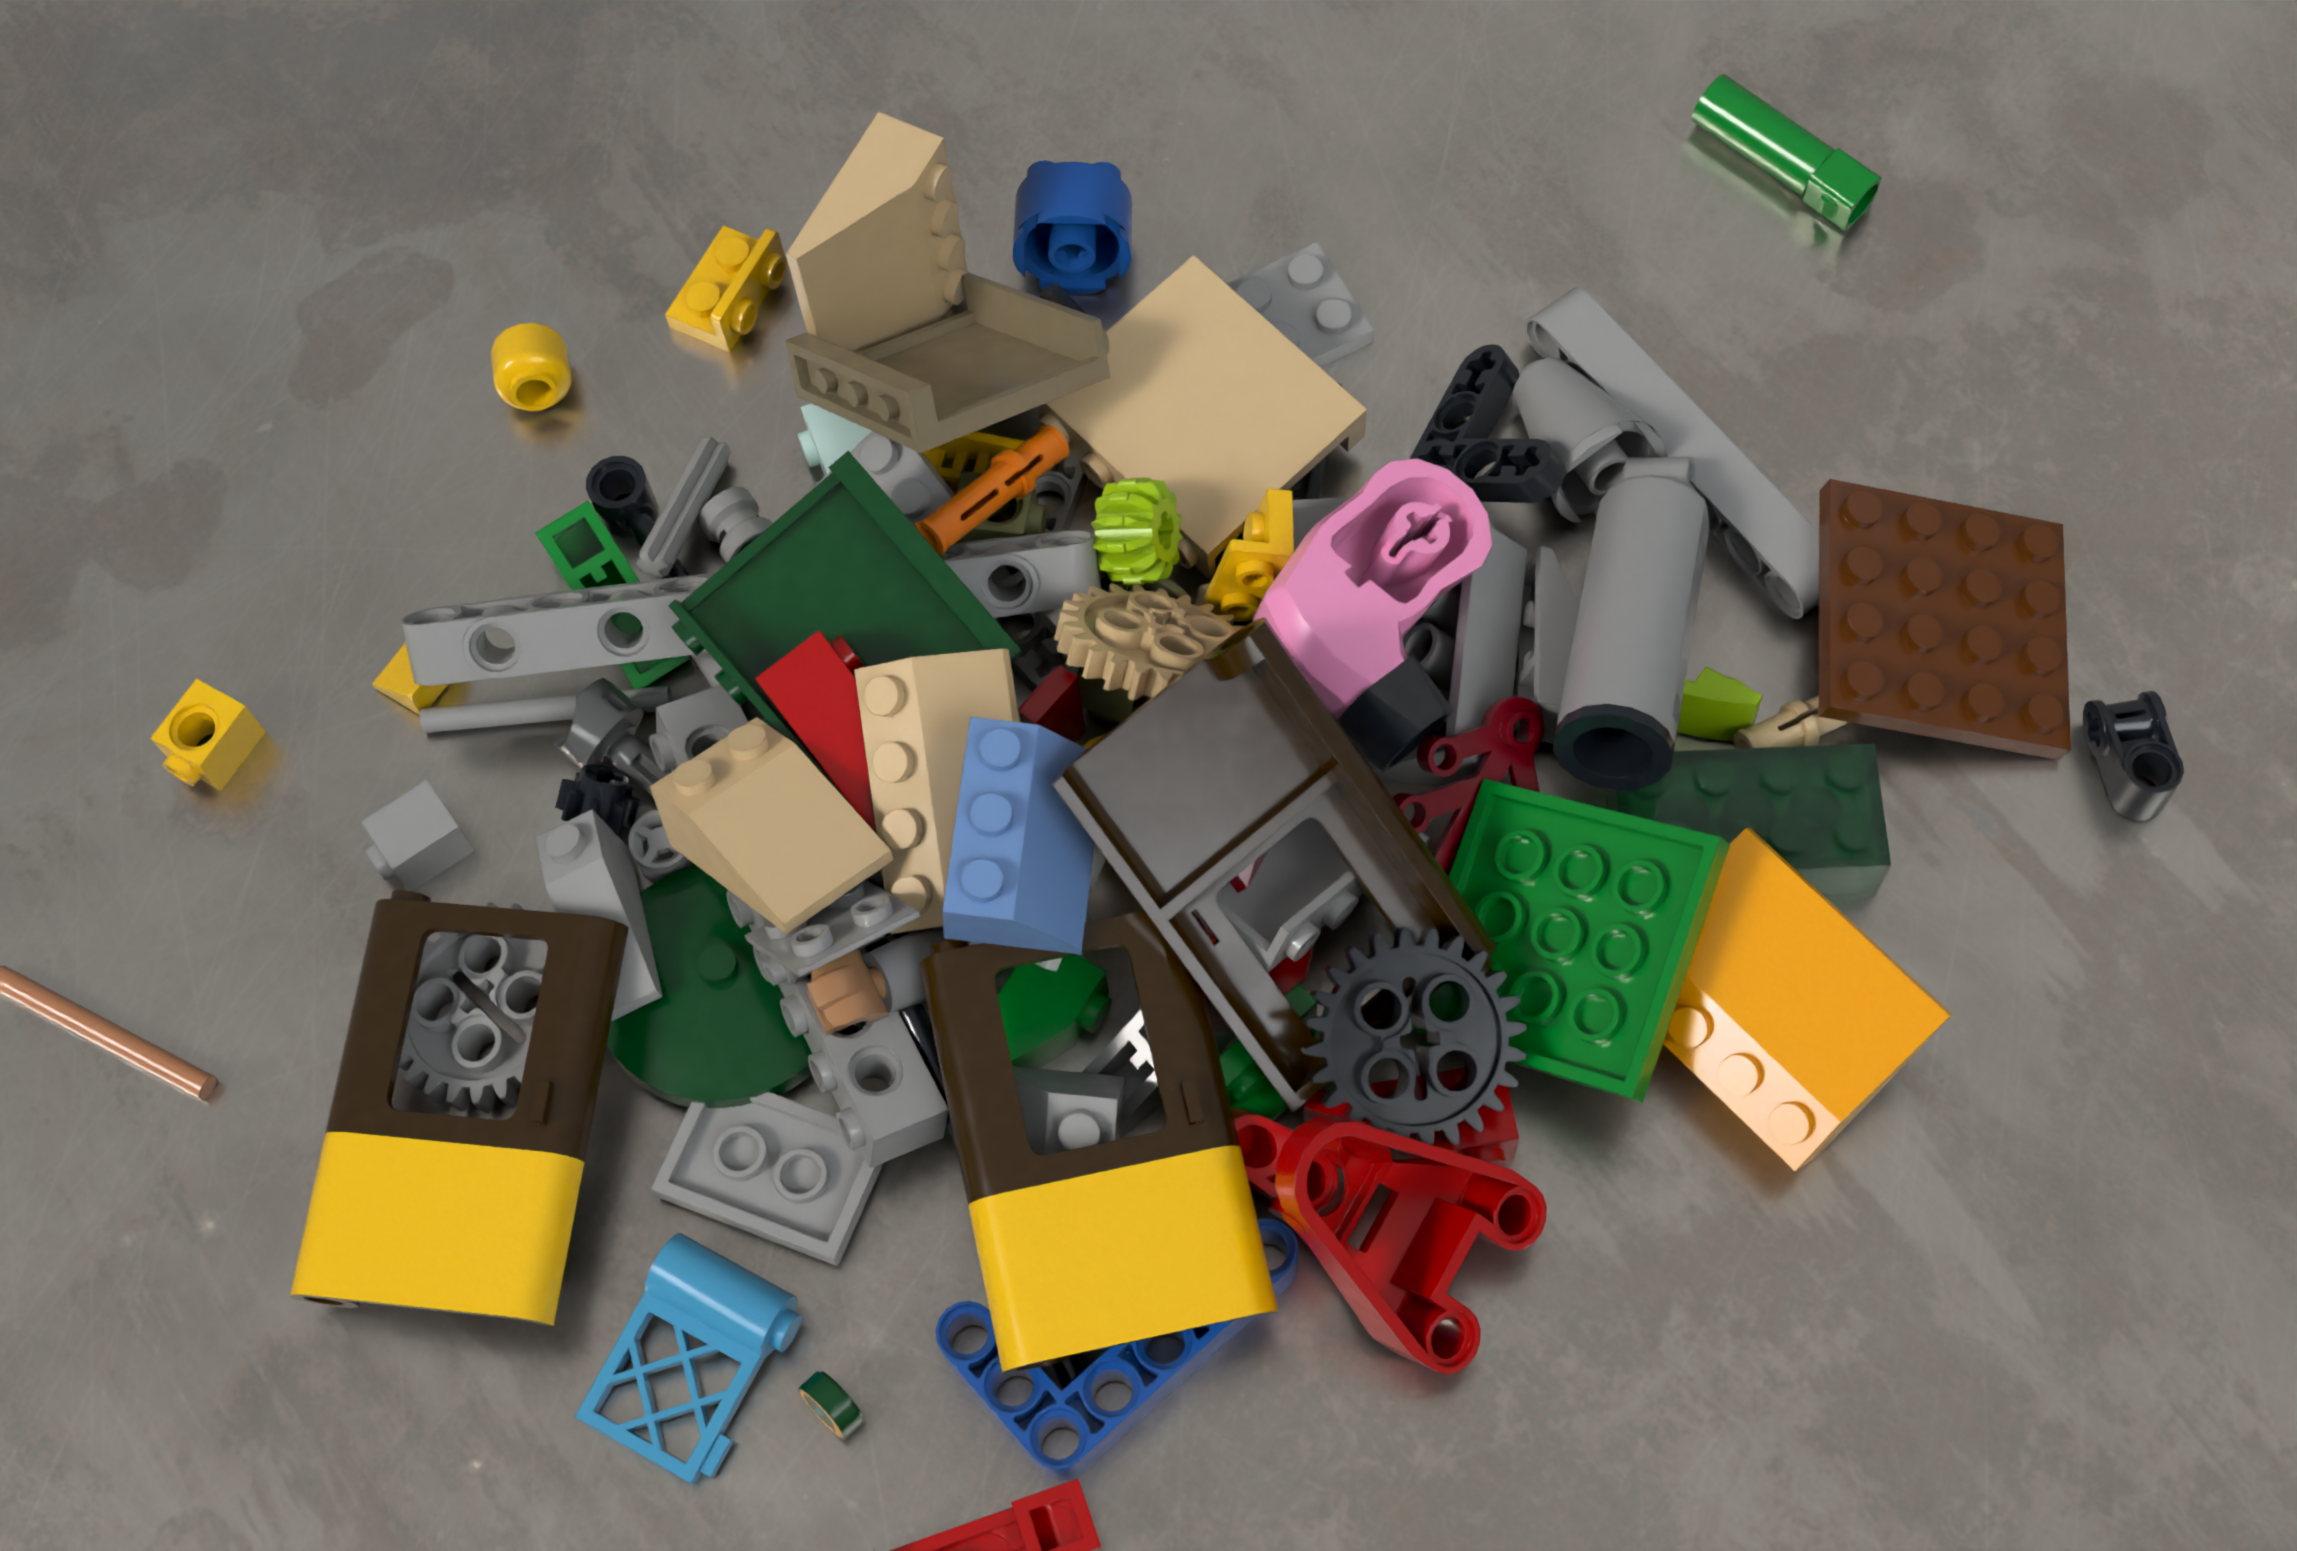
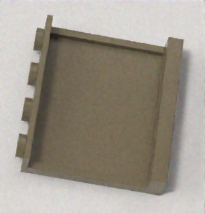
M967 273L962 275L968 311L856 353L808 333L787 339L785 343L799 398L922 453L1111 378L1107 359L1109 340L1102 327L1100 318L975 274Z

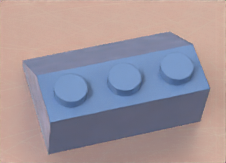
M970 717L942 911L945 939L1081 955L1095 843L1052 786L1051 781L1064 767L1086 751V748L1041 725Z

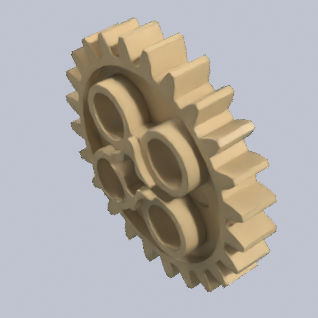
M1110 584L1108 592L1098 587L1090 586L1088 594L1075 591L1072 600L1065 599L1060 611L1054 640L1059 641L1057 651L1068 655L1066 661L1068 666L1084 667L1082 677L1085 679L1103 678L1106 680L1103 689L1107 691L1118 688L1128 690V698L1134 701L1142 695L1153 698L1244 626H1233L1235 619L1233 615L1213 614L1214 605L1212 604L1201 606L1191 604V597L1189 595H1183L1175 599L1169 597L1166 590L1162 588L1152 592L1145 591L1140 585H1133L1132 592L1125 591L1116 584Z

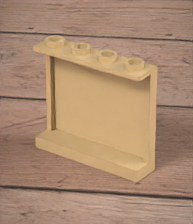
M1195 255L1191 256L1106 331L1109 340L1107 359L1111 378L1038 406L1039 420L1037 425L1039 429L1042 426L1050 425L1059 430L1066 438L1069 449L1081 459L1079 464L1083 472L1098 487L1104 489L1106 483L1119 482L1120 479L1149 477L1151 480H1164L1169 492H1174L1177 498L1176 511L1182 516L1179 527L1183 539L1179 541L1178 545L1180 556L1178 562L1187 569H1190L1193 565L1196 566L1208 579L1215 574V557L1228 546L1231 540L1236 539L1244 532L1248 512L1257 511L1267 488L1290 490L1338 445L1348 452L1365 437L1367 409Z

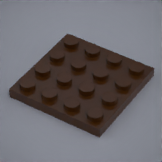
M1829 479L1819 490V717L2059 760L2071 751L2063 524Z

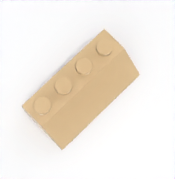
M1001 648L910 657L854 669L876 831L880 839L891 850L894 859L882 868L884 889L886 892L917 909L921 916L891 931V934L913 933L921 930L943 928L942 911L970 717L1019 722L1009 649Z

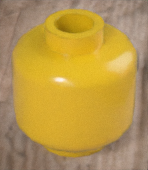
M521 323L505 329L496 337L490 351L494 387L505 403L521 410L541 411L558 404L567 395L572 383L568 348L557 331L549 326L538 323Z

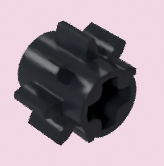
M590 764L583 766L581 772L576 773L574 781L562 779L555 808L563 810L561 817L563 821H569L593 809L616 835H619L621 826L632 828L640 799L632 796L634 788L627 786L629 779L626 774L609 766Z

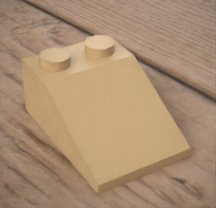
M757 717L745 725L734 729L728 736L693 759L680 764L673 772L650 786L670 846L785 934L797 928L894 860L889 847L794 742Z

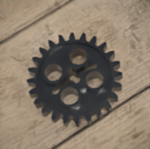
M1397 927L1394 934L1393 947H1389L1380 933H1372L1369 935L1370 955L1365 956L1355 947L1348 946L1345 948V956L1351 968L1345 972L1332 966H1326L1324 972L1335 985L1331 993L1311 990L1309 994L1315 1002L1324 1007L1322 1016L1302 1018V1024L1319 1031V1040L1302 1046L1301 1051L1307 1055L1321 1057L1323 1063L1307 1075L1308 1079L1313 1083L1330 1082L1332 1085L1320 1101L1322 1105L1332 1108L1345 1102L1347 1107L1342 1114L1343 1116L1359 1121L1365 1118L1367 1119V1125L1383 1130L1389 1129L1390 1132L1407 1137L1410 1136V1133H1413L1415 1139L1430 1144L1434 1143V1131H1439L1448 1143L1452 1145L1459 1144L1457 1123L1461 1121L1479 1132L1483 1130V1122L1477 1110L1483 1105L1501 1112L1504 1106L1493 1092L1497 1084L1517 1087L1519 1083L1511 1074L1504 1070L1506 1061H1520L1526 1058V1053L1508 1046L1509 1037L1518 1035L1527 1029L1526 1024L1507 1021L1505 1015L1507 1011L1514 1008L1520 1002L1519 996H1498L1495 991L1507 977L1505 971L1495 970L1483 975L1480 971L1488 956V953L1484 950H1475L1464 959L1461 958L1464 947V938L1461 936L1452 935L1443 947L1439 949L1437 929L1424 928L1417 945H1414L1408 927ZM1407 977H1410L1414 983L1411 1011L1412 1023L1415 1028L1423 1029L1427 1032V1042L1417 1044L1415 1049L1419 1073L1425 1087V1096L1421 1100H1417L1414 1097L1413 1091L1416 1079L1415 1054L1413 1050L1401 1047L1400 1035L1409 1034L1412 1029L1409 1006L1402 987V982ZM1447 981L1456 989L1458 1005L1453 1014L1448 1018L1440 1020L1431 1012L1429 997L1434 987L1439 983ZM1380 988L1390 998L1391 1013L1382 1025L1371 1027L1362 1017L1361 1003L1370 991ZM1456 1050L1464 1059L1465 1074L1462 1080L1455 1086L1445 1088L1438 1080L1436 1074L1437 1064L1444 1054ZM1390 1058L1397 1066L1399 1072L1398 1082L1389 1093L1375 1095L1370 1089L1368 1082L1369 1071L1378 1060Z

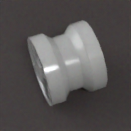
M658 810L644 814L633 824L628 836L629 850L644 877L653 884L675 871L695 865L670 846ZM669 851L675 853L658 860L660 854H665Z

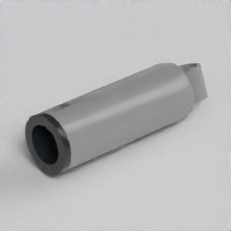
M1628 457L1625 464L1623 481L1610 487L1599 503L1553 746V752L1561 767L1576 779L1595 787L1619 791L1642 789L1661 781L1671 770L1709 536V518L1706 502L1695 491V488L1688 479H1695V465L1692 457Z

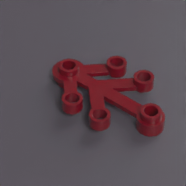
M1519 696L1502 698L1486 710L1480 726L1447 737L1430 735L1420 743L1417 749L1418 765L1424 772L1441 777L1454 774L1459 769L1462 759L1485 753L1474 775L1415 795L1401 792L1392 797L1402 812H1404L1408 804H1413L1414 816L1410 823L1418 834L1428 827L1431 818L1454 811L1432 852L1448 877L1483 779L1501 783L1507 770H1509L1512 786L1540 792L1533 753L1542 742L1545 726L1541 710L1530 699ZM1519 720V732L1516 738L1514 739L1513 727L1514 724ZM1443 745L1445 757L1442 763L1436 766L1434 754L1437 748Z

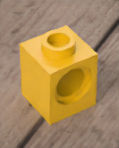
M196 678L150 739L167 757L162 763L163 767L175 777L191 786H195L200 779L222 791L266 731L245 705ZM213 734L207 743L197 746L203 737Z

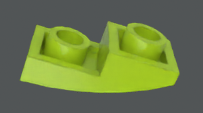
M1706 666L1694 682L1685 679L1677 732L1702 738L1734 741L1733 737L1736 731L1754 725L1763 695L1748 688L1738 679L1727 677Z

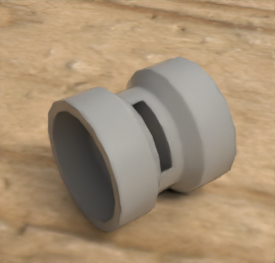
M732 487L712 497L701 509L697 520L699 527L707 538L721 545L719 552L725 563H728L773 524L769 519L759 517L758 503L750 492L743 487Z

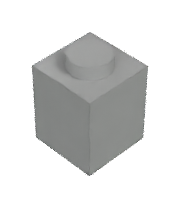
M427 779L360 821L373 840V843L363 849L384 880L396 874L408 891H414L475 851Z

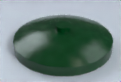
M696 865L675 871L661 878L640 893L663 997L611 1021L607 1045L621 1068L635 1082L662 1099L689 1107L691 1102L705 1103L707 1108L742 1106L752 1103L749 1098L757 1097L767 1092L781 1095L806 1080L812 1074L808 1063V1055L813 1053L803 1034L794 1037L790 1032L780 1006V1000L785 997L778 984L773 986L762 976L754 956L753 945L745 937L752 930L749 925L742 928L737 925L728 905L726 896L728 889ZM846 1028L838 1030L836 1033L843 1035Z

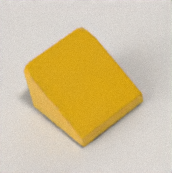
M406 642L372 683L375 689L420 715L421 708H430L448 685L423 686L414 683Z

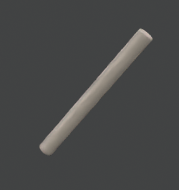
M669 685L621 690L643 709V713L656 712V707L672 702V693ZM578 694L421 708L420 726L423 733L571 720L574 718L576 696Z

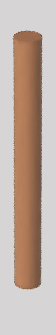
M0 966L1 994L201 1100L206 1099L214 1090L217 1078L214 1075L11 968Z

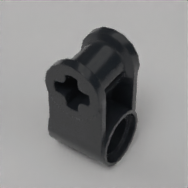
M2155 691L2141 692L2137 700L2107 705L2102 700L2088 701L2083 709L2084 735L2087 745L2098 764L2108 793L2109 802L2119 814L2134 821H2146L2156 817L2165 808L2184 774L2183 761L2178 754L2171 735L2165 706L2160 696ZM2135 775L2148 778L2156 787H2150L2141 783Z

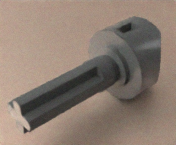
M605 678L591 683L576 696V707L571 730L553 742V745L580 769L585 765H606L612 762L613 766L633 779L651 796L653 795L650 786L672 772L671 769L664 772L661 771L651 747L641 738L635 736V732L644 715L643 709Z

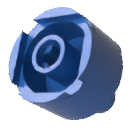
M1044 160L1035 162L1028 168L1027 177L1022 181L1016 193L1013 236V261L1017 270L1024 277L1026 270L1039 278L1040 288L1056 294L1073 296L1093 294L1106 289V280L1119 273L1120 279L1127 273L1131 263L1133 203L1131 193L1126 184L1121 180V172L1115 165L1108 162H1097L1094 164L1084 162L1054 163Z

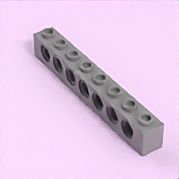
M721 685L656 707V734L649 736L650 746L661 771L664 772L671 769L673 772L680 764L693 759L728 736L734 729L748 723V720L740 705L731 698ZM729 890L726 892L729 908L740 928L749 925L750 929L754 931L764 926L763 923L766 918ZM753 946L759 970L764 979L769 982L763 971L762 961L770 957ZM865 947L859 950L862 956L868 953ZM806 976L790 986L784 982L778 984L785 997L780 1000V1006L790 1032L794 1037L803 1034L813 1053L808 1055V1063L814 1081L822 1093L831 1090L841 1110L836 1113L841 1135L850 1150L860 1148L869 1168L944 1138L949 1109L898 1010L890 1012L888 1017L876 1022L862 1021L854 1024L860 1029L855 1034L842 1035L833 1032L825 1035L807 995V984L811 982V978ZM866 1078H878L885 1081L890 1087L880 1092H871L862 1088L858 1083Z

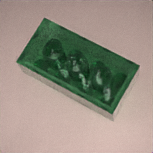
M1875 744L1674 751L1671 770L1661 781L1642 789L1619 791L1604 788L1606 809L1719 836L1729 844L1742 831L1750 827L1824 896L1876 894L1891 867Z

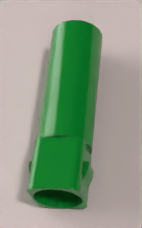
M1726 74L1720 75L1710 84L1695 106L1692 114L1693 122L1803 197L1802 202L1844 231L1874 201L1882 177L1840 148L1833 149Z

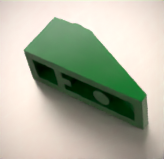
M589 500L535 532L571 590L640 582ZM619 612L611 616L613 624L620 631L636 633L643 629L641 621L635 615L628 612ZM688 656L622 663L619 665L634 688H643L690 658Z
M1078 955L1063 957L1057 972L1045 969L1035 963L1019 966L1014 969L998 994L1012 1066L1040 1068L1075 1047L1085 1030L1093 1033L1098 1029L1106 1017L1112 999L1108 997L1109 989L1106 971Z

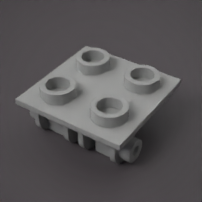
M865 879L788 934H785L765 919L764 926L746 934L745 937L750 944L770 957L762 961V968L769 982L773 986L781 982L790 986L810 975L813 970L857 948L860 950L885 937V934L921 916L917 909Z

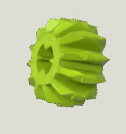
M1149 477L1120 479L1119 482L1106 483L1102 496L1096 499L1094 504L1097 513L1096 520L1091 522L1092 527L1095 529V540L1092 547L1099 552L1098 566L1100 570L1106 571L1111 582H1123L1125 585L1154 583L1157 580L1168 579L1173 570V565L1178 563L1180 558L1178 545L1179 541L1183 539L1179 527L1182 516L1176 511L1177 498L1174 492H1169L1164 480H1151Z

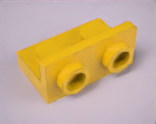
M723 225L667 310L665 316L669 327L730 353L741 334L746 335L753 328L758 316L759 306L769 290L776 289L785 276L787 258L784 254L779 233L766 228L758 240Z
M1267 488L1257 511L1248 512L1244 525L1243 540L1233 539L1229 542L1203 598V605H1214L1213 614L1233 615L1235 622L1253 619L1266 591L1294 553L1292 491Z

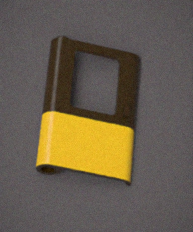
M395 890L391 894V899H381L376 902L289 1294L290 1297L309 1303L334 1307L357 1308L360 1303L517 1319L540 1325L554 1326L629 927L620 922L598 916L431 902V898L424 894L406 890ZM435 932L540 940L547 943L548 951L515 1113L506 1120L401 1111L393 1108L392 1096L424 946L427 938Z
M1145 911L1085 922L1082 953L1119 947L1124 949L1130 958L1165 1114L1164 1127L1152 1133L1048 1155L1036 1154L1029 1146L996 991L995 978L1000 971L1078 954L987 943L971 945L970 941L949 939L932 945L930 947L931 956L921 960L919 963L1002 1373L1036 1369L1069 1360L1073 1355L1241 1318L1279 1312L1205 993Z

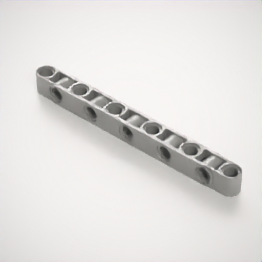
M1065 530L954 543L940 556L993 618L1062 609L1064 600H1072L1075 591L1088 594L1090 586L1101 589L1097 551L1092 547L1095 535L1093 532L1086 530ZM1003 565L1014 566L1024 574L1022 580L1012 587H1001L995 584L989 576L997 567ZM715 573L502 598L492 601L435 607L413 612L402 618L401 622L414 683L423 686H433L695 655L672 629L671 626L679 618L668 605L675 599L680 602L685 600ZM619 612H628L635 615L641 621L643 629L636 633L620 631L613 624L611 616ZM500 628L507 631L513 637L515 646L504 649L492 645L486 637L485 630ZM705 649L701 654L708 653V651Z

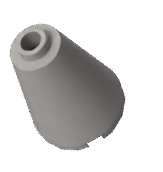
M1559 358L1536 360L1527 365L1520 373L1514 386L1516 403L1529 439L1545 440L1565 465L1566 474L1564 481L1550 495V498L1558 512L1570 521L1582 522L1578 515L1594 513L1597 517L1599 503L1610 487L1623 481L1625 464L1628 457H1665L1666 451L1663 440L1652 426Z

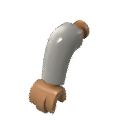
M943 928L921 930L904 935L863 954V956L859 948L813 970L811 972V982L807 984V995L825 1035L862 1021L876 1022L888 1017L890 1012L925 1002L926 996L919 963L921 960L931 956L930 947L932 945L949 940L944 938ZM971 942V945L981 944L979 942Z

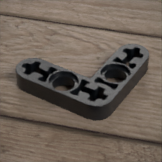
M1495 344L1482 346L1464 359L1409 458H1417L1448 469L1473 489L1480 502H1539L1549 497L1559 488L1566 474L1564 463L1545 440L1488 438L1519 378L1518 368L1507 353L1499 345ZM1472 415L1463 425L1455 428L1460 421ZM1495 462L1494 465L1486 473L1475 478V476L1480 470H1482L1485 466Z

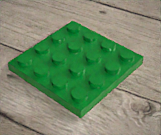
M1483 779L1449 878L1496 943V950L1490 957L1493 964L1488 972L1500 970L1505 971L1507 974L1503 983L1495 990L1498 996H1519L1520 1002L1514 1008L1507 1011L1505 1015L1507 1021L1526 1024L1527 1030L1509 1037L1508 1046L1526 1053V1058L1520 1061L1506 1062L1643 1104L1730 844L1719 836ZM1451 983L1443 984L1429 997L1431 1012L1440 1020L1448 1018L1453 1014L1458 1005V995ZM1412 1023L1411 1032L1427 1037L1426 1030L1415 1028Z

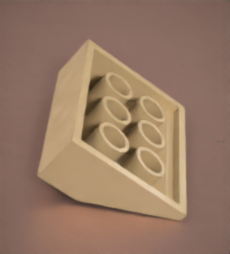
M878 111L786 253L808 334L856 353L939 322L945 318L953 304L959 305L963 301L966 294L962 275L970 272L967 270L964 253L965 240L962 238L958 219L959 206L955 202L952 186L953 172L952 168L949 167L943 137Z

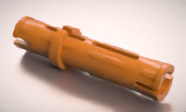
M1050 425L1042 426L1036 431V434L1015 450L1004 449L991 460L990 469L968 486L958 491L926 518L916 522L914 527L940 556L943 555L950 546L984 522L1012 498L1022 499L1033 491L1036 486V480L1069 456L1070 451L1066 438L1055 427Z

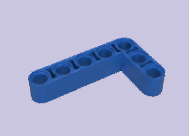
M1271 1218L1258 1219L1263 1244L1276 1245L1286 1255V1260L1281 1266L1274 1270H1269L1275 1298H1277L1290 1286L1296 1277L1298 1268L1297 1238L1291 1228L1279 1220ZM964 1301L950 1306L940 1316L935 1332L937 1344L949 1367L1031 1462L1048 1478L1065 1481L1072 1480L1089 1469L1256 1316L1168 1334L1176 1336L1185 1346L1180 1357L1172 1363L1161 1364L1148 1357L1146 1354L1147 1346L1154 1338L1110 1347L1062 1391L1041 1368L1014 1373H1002L990 1310L980 1303ZM976 1325L988 1331L986 1343L975 1353L962 1354L953 1349L954 1337L964 1327ZM1013 1376H1022L1033 1382L1032 1394L1026 1402L1018 1406H1007L997 1400L998 1389L1006 1379ZM1115 1380L1124 1382L1132 1389L1131 1400L1120 1410H1103L1094 1402L1097 1390L1106 1382ZM1056 1428H1069L1079 1434L1078 1447L1067 1458L1054 1459L1042 1452L1044 1438Z

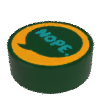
M816 1371L798 1388L800 1396L811 1411L840 1439L845 1440L863 1423V1414L856 1403L825 1372Z

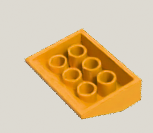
M1749 827L1730 843L1663 1044L1778 1156L1796 1171L1816 1159L1953 1014Z

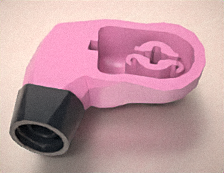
M1417 458L1390 461L1374 473L1355 495L1320 520L1303 538L1291 558L1268 588L1253 617V621L1263 617L1267 619L1361 754L1383 773L1419 747L1422 740L1432 735L1453 712V709L1415 655L1407 656L1402 639L1434 601L1483 565L1492 547L1488 513L1473 489L1448 469Z

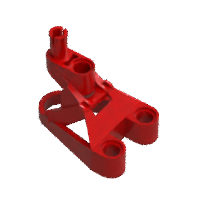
M1231 1107L1250 1188L1261 1196L1270 1199L1272 1202L1267 1210L1289 1224L1310 1247L1370 1336L1396 1354L1445 1375L1458 1373L1467 1367L1476 1356L1480 1345L1481 1328L1474 1313L1446 1292L1476 1238L1511 1251L1524 1250L1537 1240L1543 1231L1547 1216L1546 1202L1539 1189L1512 1169L1373 1127L1365 1122L1340 1114L1338 1116H1316L1293 1131L1271 1119L1237 1107ZM1389 1147L1424 1158L1393 1160ZM1338 1167L1343 1170L1345 1176L1343 1194L1332 1210L1324 1215H1319L1317 1212L1326 1208L1337 1192L1339 1186ZM1381 1184L1390 1189L1391 1192L1360 1248L1357 1249L1348 1244L1347 1240L1377 1186Z

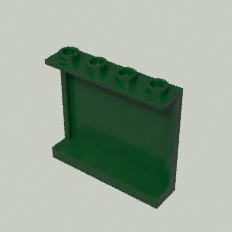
M849 450L828 467L832 471L829 476L685 600L680 602L675 599L668 605L679 618L671 626L674 632L696 656L706 649L721 666L722 670L714 677L731 698L739 705L749 699L765 717L763 722L794 742L843 797L844 795L755 678L818 630L823 632L830 641L841 635L862 661L864 667L910 657L1001 648L1009 649L1012 664L1023 654L1018 645Z

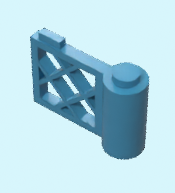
M682 1233L675 1234L667 1241L655 1258L645 1282V1292L578 1409L575 1418L691 1484H696L702 1473L710 1478H714L734 1442L733 1439L724 1435L762 1363L774 1349L784 1352L792 1343L800 1328L802 1315L796 1312L797 1296ZM653 1315H656L673 1325L680 1354L645 1364L640 1338ZM688 1334L708 1345L691 1349ZM722 1352L741 1363L727 1390L703 1397L694 1360ZM631 1356L634 1368L622 1372ZM683 1364L692 1401L657 1412L648 1375ZM634 1379L637 1380L645 1413L644 1417L619 1424L599 1413L613 1386ZM719 1403L709 1421L706 1407ZM694 1411L701 1437L688 1461L685 1462L666 1450L660 1422ZM648 1426L651 1442L633 1431Z

